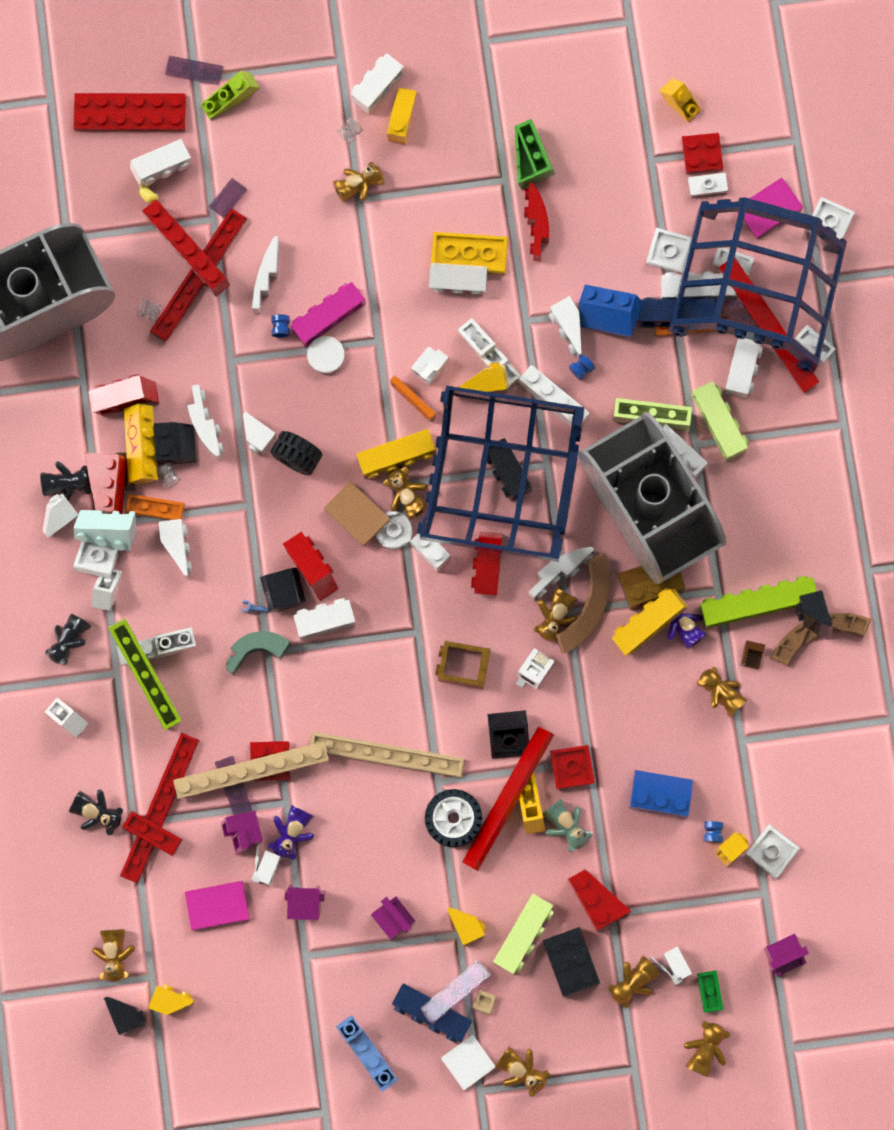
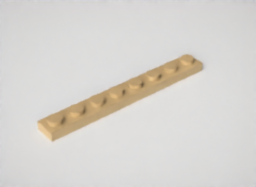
M323 741L173 781L177 798L183 799L327 762L329 757L325 742Z

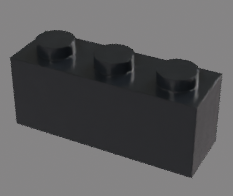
M505 438L499 440L502 442H507ZM490 446L487 464L493 466L494 471L492 473L496 481H501L503 485L501 490L506 498L509 497L513 501L518 498L522 468L511 449ZM528 479L526 480L524 495L532 491V486Z

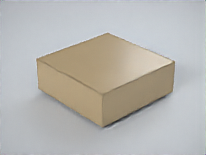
M478 990L472 1009L490 1015L497 996Z

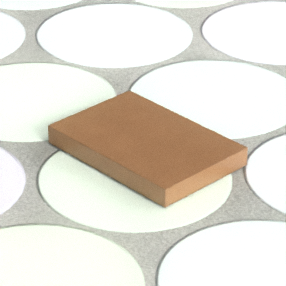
M351 481L324 507V510L363 547L391 521Z

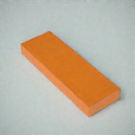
M394 375L390 379L391 386L429 422H433L436 418V413Z
M128 494L125 513L129 514L130 511H135V514L139 516L177 520L183 517L185 503Z

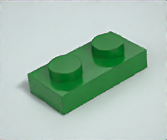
M717 970L697 973L703 1013L724 1010Z

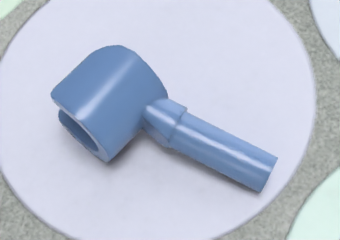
M247 600L242 601L244 604H249L247 609H241L245 613H250L251 611L268 613V608L252 605Z

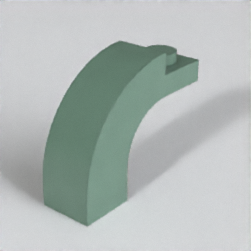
M258 631L249 633L237 640L230 648L235 653V656L231 655L226 662V670L235 675L246 657L257 651L268 652L281 660L291 646V642L273 632Z

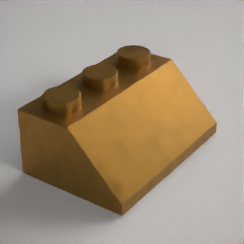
M641 566L617 574L630 610L646 605L650 601H656L659 598L658 594L666 588L668 590L675 589L678 594L683 593L686 588L680 572L660 584H656Z

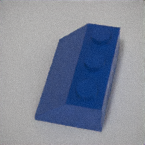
M585 284L579 300L580 327L632 338L643 302L637 294Z
M635 770L629 809L687 818L693 780Z

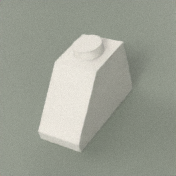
M244 412L246 440L248 445H250L248 448L255 454L261 453L264 455L277 438L276 433L247 412Z
M62 493L53 496L46 505L43 532L48 538L78 516V513Z
M113 569L111 578L99 576L93 587L91 607L111 610L116 599L122 571Z
M56 698L45 711L47 715L75 738L88 725L87 721L59 698Z

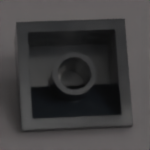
M177 422L154 423L155 453L158 465L196 463L194 425Z
M822 590L800 595L799 603H796L798 620L802 621L803 626L827 640L832 639L833 625Z
M526 710L487 714L492 759L522 756L529 743Z

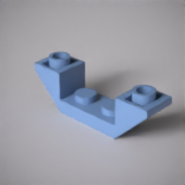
M352 1015L336 1026L382 1092L398 1081L391 1068Z

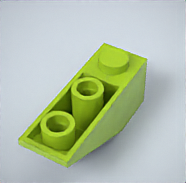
M240 71L200 105L211 120L249 98L260 89V86L252 73Z

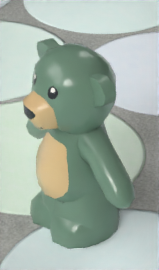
M562 799L558 800L542 814L558 828L547 830L546 835L549 837L566 836L569 852H574L575 849L584 847L593 835L591 831H585L578 827L581 808L576 807L573 811V816H571L567 812Z

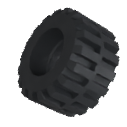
M281 431L270 450V453L279 462L304 475H312L323 456L322 452L314 444L289 431Z

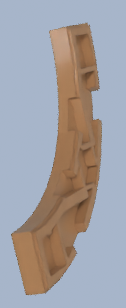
M606 553L587 560L591 585L590 594L587 597L580 617L567 629L556 635L562 653H566L581 644L595 629L604 612L610 587V571Z
M851 613L829 614L833 625L832 633H849L863 638L872 620ZM802 622L780 641L770 659L788 667L796 652L806 643L820 635L805 628Z

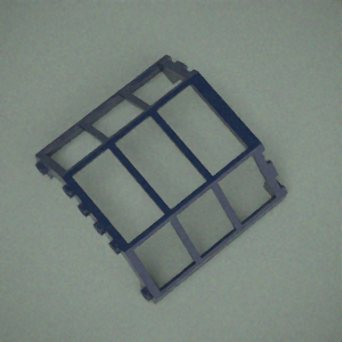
M746 197L739 198L736 202H731L730 199L717 200L715 204L702 201L697 211L668 332L677 337L686 336L689 330L713 329L719 334L728 333L738 339L746 338L753 340L756 344H768L778 350L785 349L798 359L796 367L805 372H814L819 364L847 241L843 238H837V233L831 227L823 226V221L819 217ZM739 211L732 240L697 243L703 217L715 220L718 213ZM745 213L810 230L811 234L805 259L739 241ZM817 235L825 241L824 251L837 254L832 279L811 262ZM730 247L723 278L687 281L695 250ZM737 247L803 265L796 297L729 279ZM809 269L830 286L823 317L802 300ZM721 285L713 317L678 319L685 288ZM727 286L793 303L794 306L787 336L720 318ZM800 308L821 324L814 355L793 339Z
M446 385V389L441 392L440 402H443L444 407L441 436H437L436 440L438 454H434L432 466H435V471L430 474L429 484L432 485L431 492H427L426 503H429L425 518H423L422 523H418L417 534H420V539L559 562L564 540L560 536L565 535L579 452V445L576 442H580L584 407ZM453 396L489 401L485 439L449 433ZM495 402L531 408L526 445L491 440ZM537 409L573 415L568 452L532 446ZM448 440L484 445L473 511L437 506ZM490 446L525 452L514 518L478 512ZM531 453L567 458L556 525L520 519ZM435 512L470 517L465 540L429 534ZM477 519L513 524L508 546L471 541ZM518 526L554 531L550 554L513 548Z

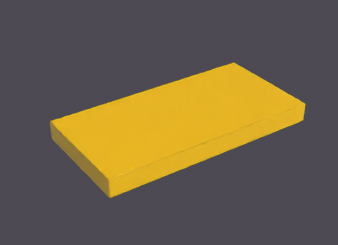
M433 232L431 263L487 266V273L506 274L508 237Z

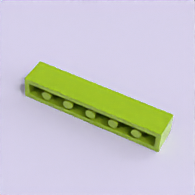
M801 576L796 578L797 581L790 583L789 580L778 582V585L773 587L768 584L760 586L759 590L756 591L746 589L740 591L741 594L733 596V593L722 595V599H705L699 606L705 629L796 608L800 595L817 591L813 577Z
M126 618L108 627L110 633L164 730L181 722V717Z

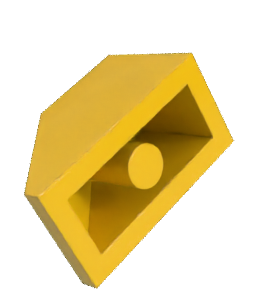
M451 907L447 909L463 946L485 937L484 932L487 930L482 920L478 921L477 917Z

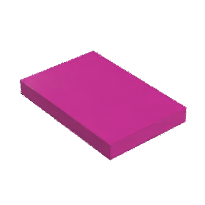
M782 177L750 198L797 212L803 209L802 204ZM745 213L743 220L756 239L781 224V222Z
M243 881L185 891L192 931L250 920Z

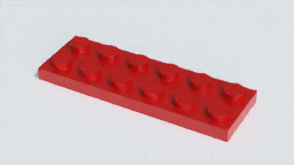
M74 93V131H185L186 93Z

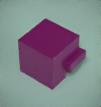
M256 811L225 817L221 821L224 837H232L236 855L244 853L249 847L257 846L263 841Z
M289 885L285 891L287 919L319 920L321 902L325 900V890H320V886H316V888H298Z
M397 896L391 900L385 897L381 901L383 905L371 914L391 941L403 931L407 933L411 930L410 926L416 922Z
M792 934L763 948L770 961L768 965L771 971L774 970L777 977L807 963L804 956L809 954L806 946L801 947L796 934Z

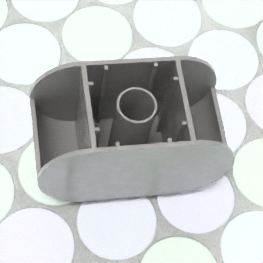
M65 223L55 225L0 250V361L18 356L91 321L113 303L115 293L82 226L79 224Z
M643 413L640 417L578 452L583 470L595 493L641 567L656 584L664 582L726 545L725 533L714 509L666 432L650 413Z

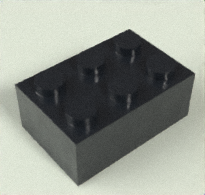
M580 927L542 940L562 997L600 984Z

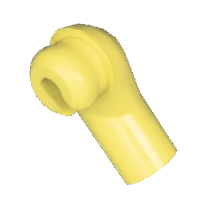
M150 185L140 186V196L147 203L158 200V195L149 189Z

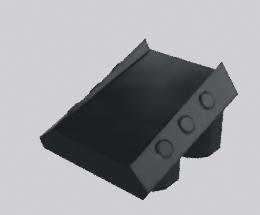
M297 567L260 577L269 612L284 611L298 607L306 602Z

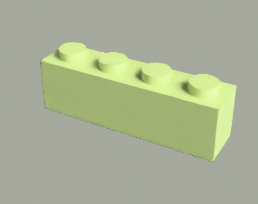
M712 381L693 390L691 396L725 461L745 453L749 443L745 435L741 436L738 430L740 426L736 418L732 419L729 413L731 412L729 404L721 398L722 391L718 385L715 386Z
M616 398L613 422L628 424L643 413L648 412L658 421L661 427L667 424L671 429L689 431L692 407Z
M532 894L493 963L513 975L515 971L519 973L525 963L522 961L525 954L529 956L535 946L531 943L535 937L539 939L545 929L541 927L545 920L549 922L554 913L551 910L553 905Z

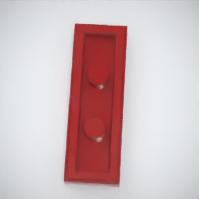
M131 811L122 827L171 856H174L183 840Z

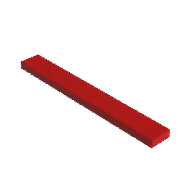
M232 208L203 250L216 266L247 221V217ZM192 270L189 271L150 330L151 334L164 342L168 341L204 286V283Z
M734 257L729 279L754 285ZM727 262L718 267L723 275ZM731 287L760 329L787 336V333L760 294ZM773 348L803 393L819 383V380L812 371L805 372L796 367L798 359L785 349L778 350Z
M539 726L537 727L462 863L476 871L480 869L554 736L553 733Z
M182 732L145 816L146 819L160 827H163L177 795L173 780L185 776L200 741ZM136 837L120 877L138 884L154 846Z

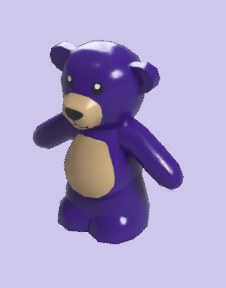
M682 612L671 621L667 635L668 639L673 640L677 630L687 649L699 643L707 634L697 628L694 622L701 621L702 616L690 613L683 614Z
M291 805L285 826L280 817L274 816L275 826L281 836L275 842L269 843L268 847L276 855L294 860L296 858L294 853L295 842L309 841L314 838L313 833L300 834L313 818V815Z

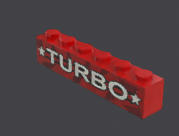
M157 199L142 210L150 224L215 297L230 286L225 275Z

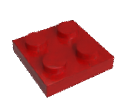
M719 132L682 136L686 174L723 170Z
M289 741L250 742V760L288 751ZM290 771L253 781L290 780Z
M589 745L550 751L556 790L595 784Z

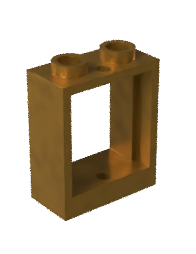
M445 641L444 646L440 645L438 657H442L441 665L437 664L435 675L438 676V681L484 689L491 648ZM449 648L482 654L477 680L444 675Z

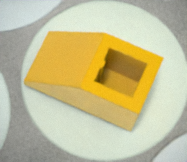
M671 78L659 90L667 104L687 122L701 111L700 106L685 83Z
M163 984L162 987H156L148 1008L169 1016L193 1005L195 1000L191 999V994L183 991L180 994L173 992V987Z

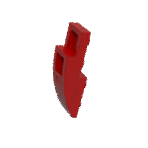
M529 183V189H525V200H528V207H524V218H528L527 224H531V236H534V243H530V254L533 255V261H541V243H549V222L546 207L534 183Z

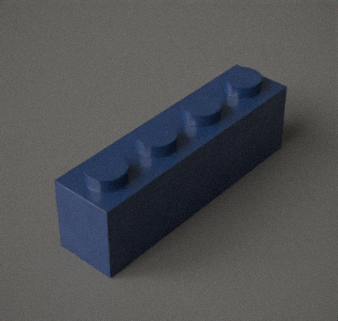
M650 297L641 299L643 305L639 314V328L669 327L676 299H654ZM708 297L701 299L683 298L678 319L713 317L715 299Z
M404 983L392 1002V1005L395 1006V1011L402 1015L405 1012L412 1015L411 1020L419 1024L423 1022L429 1024L428 1029L437 1034L442 1031L447 1034L446 1039L455 1044L457 1041H463L473 1022Z

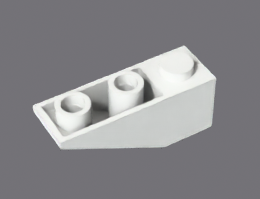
M570 296L551 306L550 314L548 315L552 323H556L560 328L558 332L563 340L566 339L569 343L568 349L573 356L576 355L579 359L581 356L579 311Z
M182 519L158 522L162 544L185 577L189 579V573H192V564L187 559V554H190L189 543L185 542V536L188 535L187 524H183Z

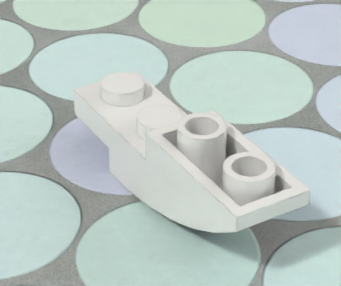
M199 384L193 385L192 391L195 404L187 405L192 423L207 450L217 460H222L221 454H224L222 442L219 443L217 437L221 435L219 424L215 425L213 419L207 420L210 419L208 407L204 408L203 401H206L205 390H201Z
M592 547L577 549L560 556L559 562L551 561L537 573L540 581L529 591L528 595L533 600L537 597L540 599L547 593L546 588L550 584L554 586L561 579L559 575L562 574L566 579L569 576L573 578L580 571L579 567L583 563L587 564V560L594 557L592 555L594 549Z
M192 627L139 641L149 661L196 647ZM116 646L121 666L128 665L119 647Z

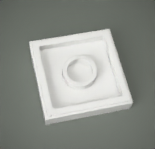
M821 197L812 216L819 217L823 221L822 225L831 227L837 233L836 237L841 239L844 237L855 212Z
M656 228L646 264L682 274L691 237Z
M81 542L73 570L111 578L120 550L108 546H99L90 542Z
M769 824L745 856L773 878L777 879L800 848Z
M473 1035L441 1057L463 1090L495 1068V1065Z

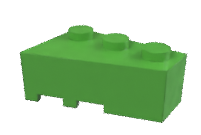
M529 119L514 126L519 187L523 189L528 187L529 183L535 184L555 175L533 120Z

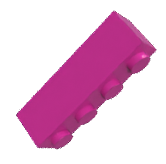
M353 282L349 284L344 283L338 288V292L333 295H327L321 304L309 308L308 313L303 317L298 316L295 318L291 325L292 331L304 347H307L315 339L321 337L366 304L365 298Z

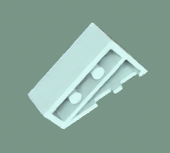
M80 510L74 526V539L81 542L94 543L99 546L116 548L121 551H130L136 535L135 511H130L129 514H120L119 511H113L112 514H103V511Z

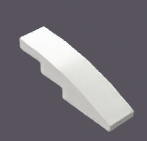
M278 236L273 237L258 271L252 303L253 313L261 314L262 296H269L270 278H278Z
M472 318L457 329L486 367H489V363L494 362L506 365L509 385L506 390L519 381L521 375L512 367L492 339Z

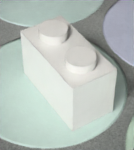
M417 534L410 541L411 547L436 572L451 560V555L439 543L421 540L420 534Z

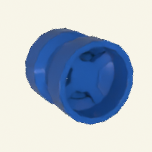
M283 314L271 316V323L273 324L271 336L277 338L289 337L290 329L288 324L290 323V316Z
M583 354L576 363H572L569 366V369L581 381L585 378V374L595 369V366Z
M705 821L704 828L706 829V834L703 841L723 843L721 831L724 829V823Z

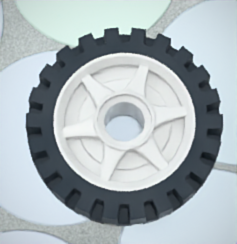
M447 789L438 793L428 803L425 811V825L430 836L439 844L446 847H460L471 842L479 833L482 826V811L479 803L471 794L463 790ZM456 813L459 816V820L456 823H450L448 816Z

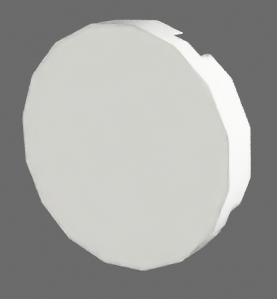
M322 336L310 344L307 350V359L310 366L316 372L330 374L342 366L345 360V352L342 344L337 339L330 336Z
M397 511L385 513L391 521L376 535L378 542L383 547L391 550L406 546L413 534L410 520L407 516Z

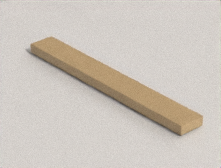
M312 732L310 745L324 741L328 755L457 778L462 777L465 758Z

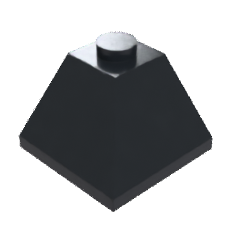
M112 997L104 998L118 1035L124 1036L145 1027L144 1022L147 1020L143 1010L139 1011L137 1007Z

